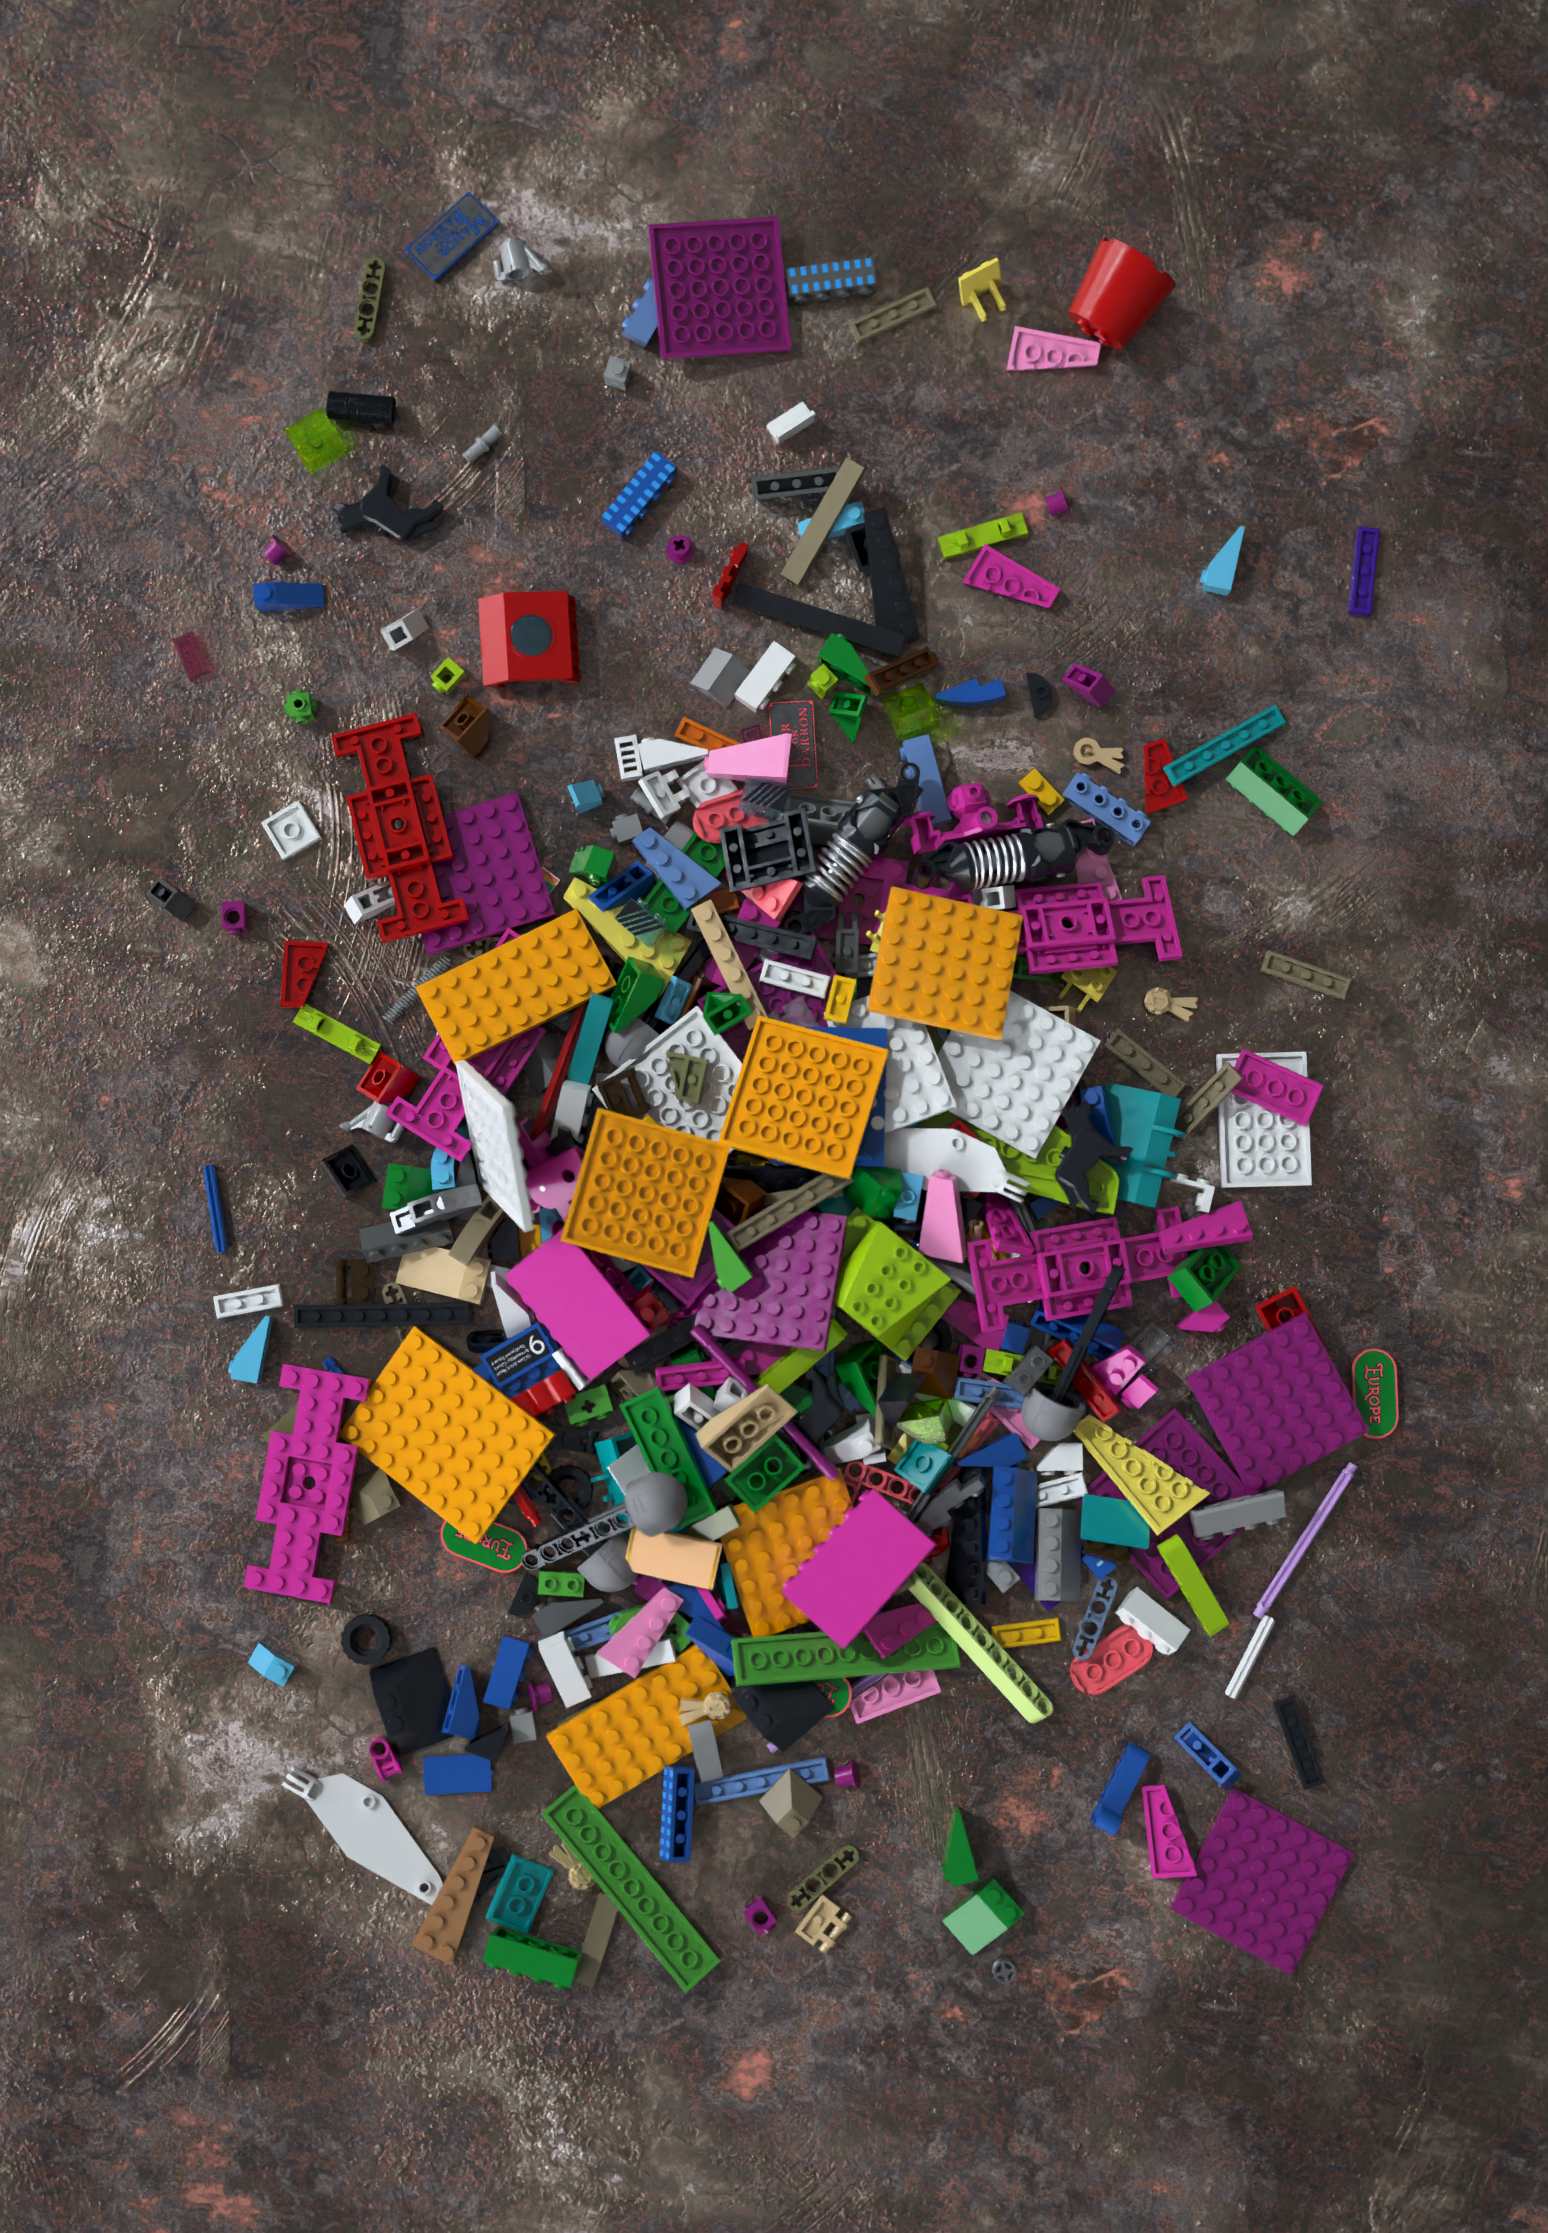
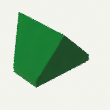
M835 692L828 713L833 716L851 743L854 744L868 704V696Z
M707 992L703 1019L714 1036L731 1030L753 1013L742 994Z

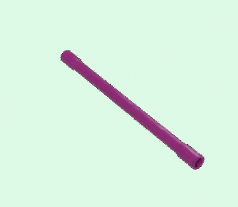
M700 1323L690 1331L698 1342L709 1350L749 1394L760 1389ZM790 1420L781 1427L830 1481L840 1473L832 1462L823 1456Z

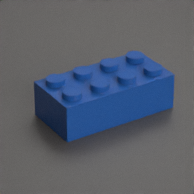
M547 1327L542 1329L545 1336H549L548 1341L550 1342L554 1351L556 1352L557 1350H559L561 1347L559 1343L552 1338L549 1329ZM551 1357L498 1389L511 1399L562 1370V1367L554 1357ZM484 1363L473 1368L474 1371L498 1388L492 1376L487 1374L488 1370Z

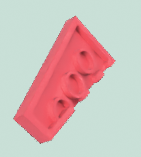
M725 868L724 872L722 873V876L728 880L727 871ZM788 879L741 892L773 919L781 921L803 883Z

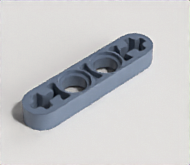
M1105 1576L1097 1582L1073 1645V1654L1079 1660H1087L1091 1657L1117 1591V1582L1111 1576ZM1107 1580H1110L1111 1586L1114 1587L1113 1590L1107 1591L1106 1597H1110L1109 1601L1103 1597H1096L1097 1592L1102 1595L1103 1587L1100 1585L1102 1582L1106 1583ZM1102 1601L1105 1604L1106 1609L1102 1614H1096L1093 1611L1092 1606L1094 1602ZM1088 1622H1093L1097 1625L1098 1630L1096 1634L1088 1635L1084 1630V1626ZM1081 1635L1087 1639H1094L1093 1644L1088 1641L1086 1649L1089 1650V1653H1084L1083 1656H1079V1651L1076 1650V1647L1082 1646L1084 1639H1079Z

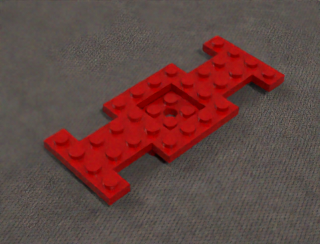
M417 713L331 735L337 758L358 753L366 791L346 796L366 880L372 881L389 876L398 912L396 916L377 921L383 944L470 921L464 898L442 903L432 864L454 859L433 775L428 774L413 779L410 778L401 741L423 736ZM396 820L404 821V826L400 830H395L392 827L393 823Z

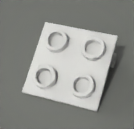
M638 1444L608 1466L624 1495L626 1485L630 1481L651 1473Z

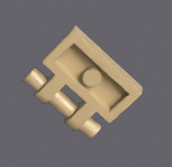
M822 1893L795 1929V1932L812 1945L818 1939L822 1940L823 1943L819 1950L826 1954L830 1948H834L837 1943L836 1940L842 1931L847 1930L849 1927L848 1923L853 1916L847 1911L841 1918L836 1916L840 1906ZM832 1922L835 1924V1927L828 1935L824 1930Z

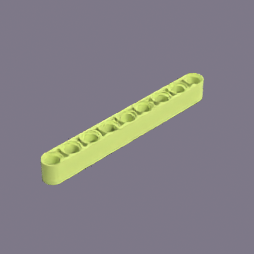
M922 1562L912 1573L916 1585L909 1588L911 1593L1027 1721L1034 1724L1050 1716L1053 1712L1050 1700L931 1568Z

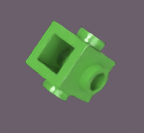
M296 690L292 692V695H286L287 702H284L286 716L289 715L293 722L302 724L316 719V699L312 698L309 692ZM297 704H303L300 708H296Z

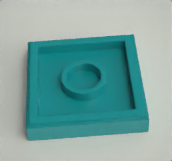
M919 1433L894 1468V1471L929 1495L954 1458Z
M719 1561L716 1572L719 1597L727 1609L738 1608L730 1564Z

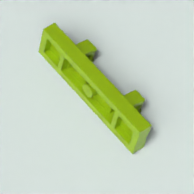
M1021 512L939 536L937 540L945 560L982 549L985 544L993 546L1027 536L1028 530ZM999 525L1001 526L1002 534H1000Z
M305 1004L304 1008H300L293 1020V1023L370 1065L382 1047L379 1043ZM322 1020H324L322 1026H321L320 1029L318 1030V1025H319V1023H320Z
M985 1349L982 1371L1007 1376L1023 1356ZM1053 1361L1048 1367L1047 1376L1045 1377L1044 1372L1037 1380L1038 1382L1057 1384L1063 1371Z

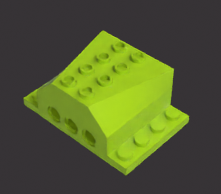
M855 1207L848 1216L834 1305L906 1362L916 1349V1346L921 1343L961 1290L950 1282L951 1278L883 1223L874 1221L858 1207Z

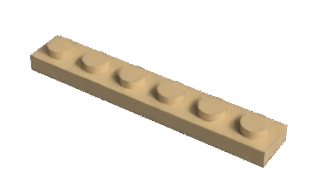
M710 899L692 908L691 911L731 994H742L753 1011L750 1016L744 1019L750 1031L754 1029L758 1015L767 1018L768 1016Z

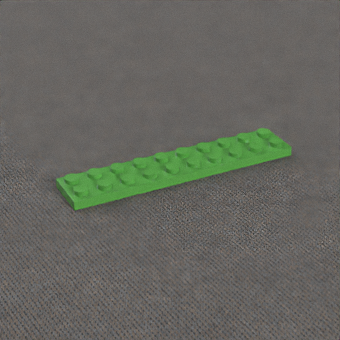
M939 1622L931 1624L883 1660L863 1631L846 1649H842L825 1632L731 1640L736 1687L951 1669L960 1666L957 1642Z
M575 1784L540 1813L684 1992H688L720 1962L718 1957L599 1810L591 1803L587 1796L580 1793Z

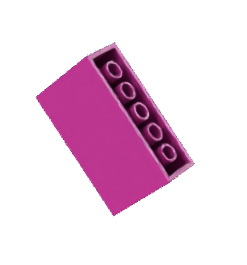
M562 1227L519 1261L505 1274L508 1284L521 1295L522 1301L536 1313L538 1321L545 1324L549 1329L552 1338L563 1346L566 1355L576 1362L580 1372L591 1381L650 1336L655 1329L650 1327L634 1307L633 1303L638 1291L609 1255L560 1241L564 1229Z
M867 1489L858 1500L861 1503L856 1508L851 1507L843 1516L846 1520L841 1525L836 1524L828 1533L830 1538L827 1542L821 1541L813 1550L815 1555L812 1559L806 1558L798 1567L800 1571L796 1577L790 1576L783 1584L785 1589L782 1594L842 1649L848 1648L938 1545L876 1489L871 1491Z

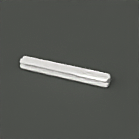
M1268 1615L1263 1616L1225 1691L1227 1696L1233 1699L1238 1697L1275 1624V1619Z

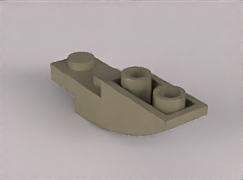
M490 1195L483 1201L484 1206L479 1207L473 1214L449 1252V1256L465 1266L471 1263L490 1240L495 1228L507 1215Z

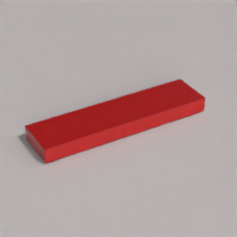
M1066 1337L1048 1351L1062 1371L1074 1346ZM1083 1359L1072 1384L1104 1423L1119 1413L1122 1408Z

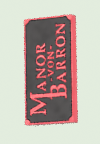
M813 700L769 703L771 737L786 733L792 734L787 786L774 785V787L780 786L776 791H779L782 787L787 788L784 791L788 789H818Z

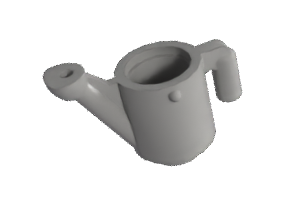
M518 237L508 238L500 246L502 263L501 260L493 261L495 277L501 282L527 278L533 273L532 269L537 270L542 275L552 272L551 268L547 264L542 263L530 249L527 242Z
M376 1101L350 1122H344L339 1125L341 1129L350 1133L352 1130L361 1128L390 1143H395L405 1128L399 1123L395 1125L396 1121L385 1115L392 1105L391 1102L380 1105Z

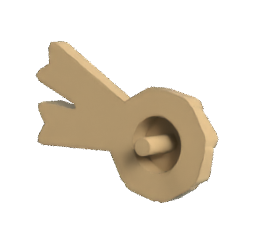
M1083 738L1077 741L1074 746L1073 755L1080 764L1091 765L1097 761L1116 774H1120V769L1124 766L1123 763L1114 760L1123 759L1121 754L1123 748H1100L1097 741L1091 738Z
M1155 987L1147 992L1144 1003L1147 1010L1153 1014L1161 1015L1169 1011L1183 1021L1188 1022L1189 1016L1193 1012L1182 1007L1197 1008L1196 1001L1198 998H1171L1168 990Z
M719 1691L711 1692L704 1701L681 1698L679 1710L686 1712L679 1713L678 1718L682 1720L681 1725L690 1723L704 1715H708L713 1720L724 1719L731 1710L730 1698Z
M565 1843L561 1844L564 1852L559 1846L555 1845L553 1851L548 1854L569 1870L568 1879L573 1888L586 1891L595 1884L594 1879Z

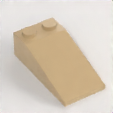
M439 1247L429 1248L424 1251L402 1255L395 1283L483 1304L487 1288L485 1283L490 1264L493 1265V1261L475 1257L468 1266H465L449 1256L450 1250Z
M766 1384L713 1417L695 1435L701 1448L732 1473L798 1411Z

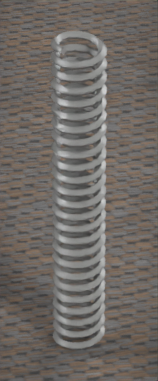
M442 955L443 958H440V960H437L438 963L432 965L431 971L427 970L426 976L423 975V978H420L421 981L418 980V983H415L416 986L413 985V988H410L411 991L408 990V993H405L406 996L403 995V998H400L401 1001L398 1000V1003H395L396 1006L393 1005V1008H390L391 1011H388V1014L385 1013L386 1016H383V1019L393 1024V1021H396L398 1016H401L403 1011H406L408 1006H411L413 1001L418 999L419 994L415 987L437 977V975H441L440 973L446 971L445 968L451 966L449 963L450 959Z

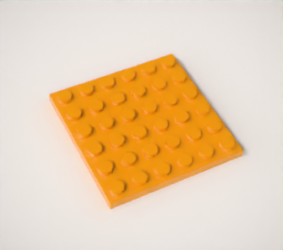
M891 886L867 1011L1000 1041L1023 916Z
M758 1015L718 1143L730 1148L850 1180L889 1050Z
M598 1108L560 1241L693 1278L730 1147L717 1141Z
M837 1468L840 1473L832 1481L822 1473L784 1487L756 1514L745 1502L733 1506L742 1525L719 1538L727 1562L730 1564L731 1574L752 1637L771 1636L795 1627L797 1623L803 1624L811 1621L810 1618L782 1594L785 1589L783 1584L790 1576L796 1577L800 1572L798 1567L806 1558L812 1559L815 1555L813 1550L821 1541L827 1542L830 1538L828 1535L830 1530L836 1524L841 1525L846 1520L843 1516L853 1507L840 1468Z

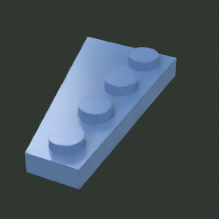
M651 827L632 839L634 846L685 911L722 885L720 881Z

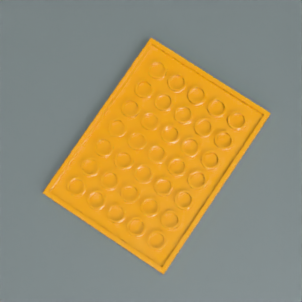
M418 1326L412 1328L369 1389L368 1400L360 1402L339 1434L347 1443L360 1446L359 1452L475 1544H479L556 1435Z

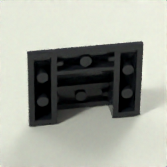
M805 807L784 812V819L749 828H744L741 824L719 829L730 893L817 872Z
M434 1647L369 1670L374 1698L387 1736L398 1756L455 1736L442 1732L451 1696Z
M731 1676L727 1680L737 1705L761 1735L782 1752H785L835 1709L812 1680L737 1687L735 1676Z

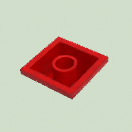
M379 1051L356 1089L382 1105L395 1100L397 1096L401 1098L408 1096L416 1086L420 1076Z

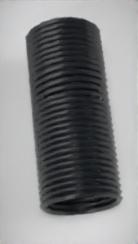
M329 391L326 402L327 418L331 420L393 425L396 417V399L394 396Z

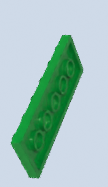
M696 832L681 850V852L716 879L726 867L722 843L707 842L701 839ZM660 879L640 907L644 910L639 912H648L649 914L644 916L651 915L653 919L650 920H657L659 923L656 924H662L664 926L663 929L675 936L690 916L692 907L685 911Z
M662 1387L654 1388L620 1404V1408L650 1472L670 1474L685 1489L687 1509L680 1522L676 1525L677 1530L719 1511Z

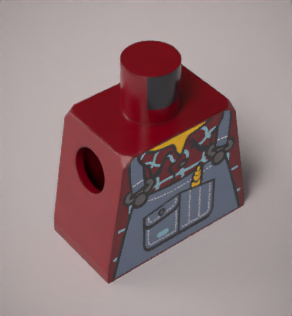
M656 1278L638 1291L633 1303L641 1317L653 1329L666 1325L682 1312L681 1308Z

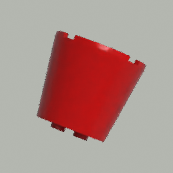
M1103 237L1099 242L1067 314L1081 328L1080 331L1085 335L1093 336L1106 347L1122 350L1173 292L1176 283L1165 270H1162L1161 273L1153 267L1155 262L1141 252L1116 239L1111 238L1108 242V239Z

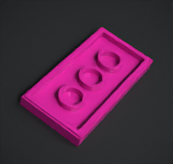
M1242 1049L1234 1068L1244 1079L1231 1093L1306 1127L1324 1089V1085Z

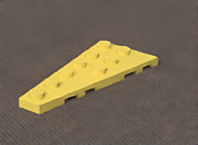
M574 877L563 898L574 910L577 909L580 916L584 917L592 925L597 934L599 933L607 941L606 943L625 963L630 956L653 964L665 980L664 989L658 995L661 998L692 940L679 933L673 936L663 928L635 936L632 933L658 924L630 932L628 928L652 920L624 927L622 924L646 916L619 923L618 919L640 912L616 918L626 905L602 912L588 899V896L597 889Z
M1090 1414L1079 1421L1073 1431L1157 1536L1210 1494L1205 1489L1202 1490L1193 1484V1481L1187 1477L1184 1478L1173 1471V1468L1155 1456L1132 1444V1441L1126 1437L1123 1438L1112 1431V1428Z

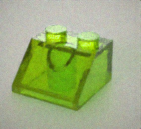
M321 407L283 429L310 474L347 452Z
M923 683L881 698L892 728L900 742L924 732H930L941 726L936 705Z
M939 1398L910 1403L896 1424L898 1428L922 1443L937 1445L947 1441L954 1424V1418L948 1399Z

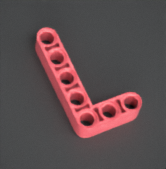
M860 1460L848 1462L842 1474L845 1484L852 1486L854 1490L852 1496H850L852 1505L861 1484L912 1505L914 1503L912 1493L918 1490L908 1480L870 1464L864 1465V1462ZM858 1464L862 1467V1472L859 1476H852L849 1473L851 1465ZM876 1472L883 1476L882 1482L878 1485L870 1482V1476ZM895 1481L902 1482L904 1486L902 1492H892V1483ZM936 1491L934 1492V1494L932 1495V1497L930 1498V1500L928 1501V1503H927L926 1506L924 1507V1510H925V1508L928 1506V1504L930 1503V1501H931L939 1492H936Z

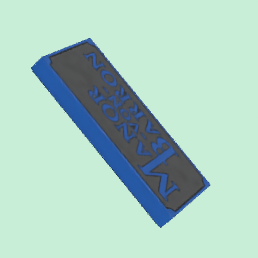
M468 191L406 247L405 250L434 282H437L499 225V222Z

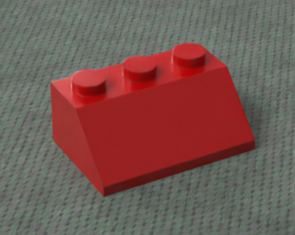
M1290 1286L1254 1306L1267 1332L1305 1312L1324 1348L1326 1347L1295 1286Z

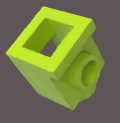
M447 657L430 677L434 681L432 686L439 693L442 694L445 691L449 695L462 679H465L467 676L456 663ZM446 676L452 677L448 683L444 682Z
M823 663L810 675L807 685L822 700L838 685V678Z

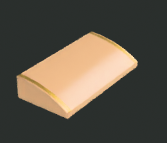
M635 1527L631 1530L625 1559L629 1562L632 1572L712 1590L722 1544L669 1531L649 1537Z

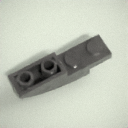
M473 1184L442 1191L409 1202L407 1207L390 1213L395 1233L399 1236L435 1221H445L484 1205L478 1185Z
M979 1474L961 1485L956 1478L930 1501L918 1520L917 1526L929 1537L937 1527L940 1529L946 1527L951 1523L950 1519L953 1516L951 1508L955 1510L965 1503L964 1500L969 1496L974 1498L982 1493L986 1480Z

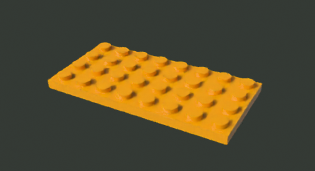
M575 909L415 988L456 1066V1062L468 1061L590 1001L592 993L602 995L614 989L617 984L579 912Z
M696 1644L677 1654L676 1661L657 1666L546 1734L547 1740L580 1793L587 1796L597 1809L657 1774L665 1766H670L693 1752L688 1725L710 1719L716 1738L748 1718L735 1702L730 1686L718 1666ZM717 1691L723 1692L730 1698L731 1710L724 1719L713 1720L708 1715H704L690 1723L681 1725L682 1720L678 1718V1714L686 1712L679 1710L681 1698L704 1701L708 1694Z

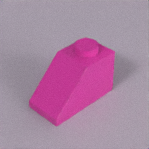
M1215 1300L1212 1304L1197 1312L1193 1310L1176 1327L1181 1330L1214 1332L1216 1330L1220 1332L1228 1325L1226 1321L1230 1317Z
M1136 1373L1119 1394L1123 1397L1121 1402L1128 1408L1134 1407L1139 1409L1159 1389L1144 1375Z

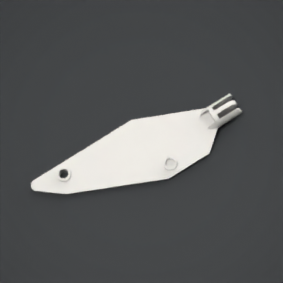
M900 1128L885 1134L883 1167L901 1169V1172L923 1175L922 1189L928 1190L930 1175L938 1169L949 1170L951 1174L957 1175L959 1191L997 1192L1019 1203H1023L1024 1199L1004 1190V1188L1026 1196L1028 1191L1009 1182L1008 1179L1025 1187H1030L1031 1185L1030 1182L1006 1172L995 1147L956 1129Z
M294 1765L291 1767L292 1771L310 1782L307 1783L288 1773L286 1778L305 1790L303 1792L283 1781L282 1786L306 1799L348 1858L430 1905L433 1904L443 1885L441 1878L382 1795L343 1773L315 1778ZM426 1883L429 1888L427 1891H421L420 1885Z

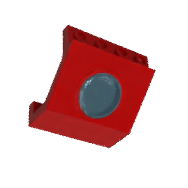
M568 591L503 592L478 599L483 686L500 689L504 688V683L540 680H557L570 684L580 683L575 596L569 595Z

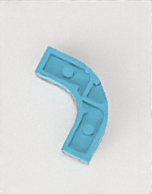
M468 1126L457 1128L456 1133L470 1141ZM437 1147L431 1160L433 1193L456 1188L454 1169L457 1160Z

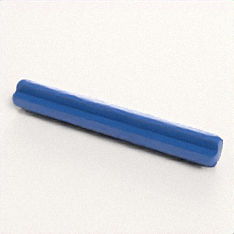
M213 1164L203 1167L215 1249L219 1253L226 1252L229 1248L216 1166Z

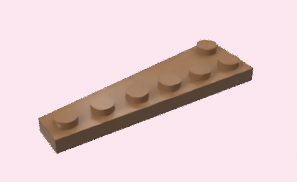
M474 1824L414 1938L412 1946L452 1966L495 1834Z

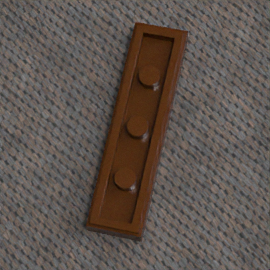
M926 647L868 673L864 679L875 696L936 669L939 664L929 648Z

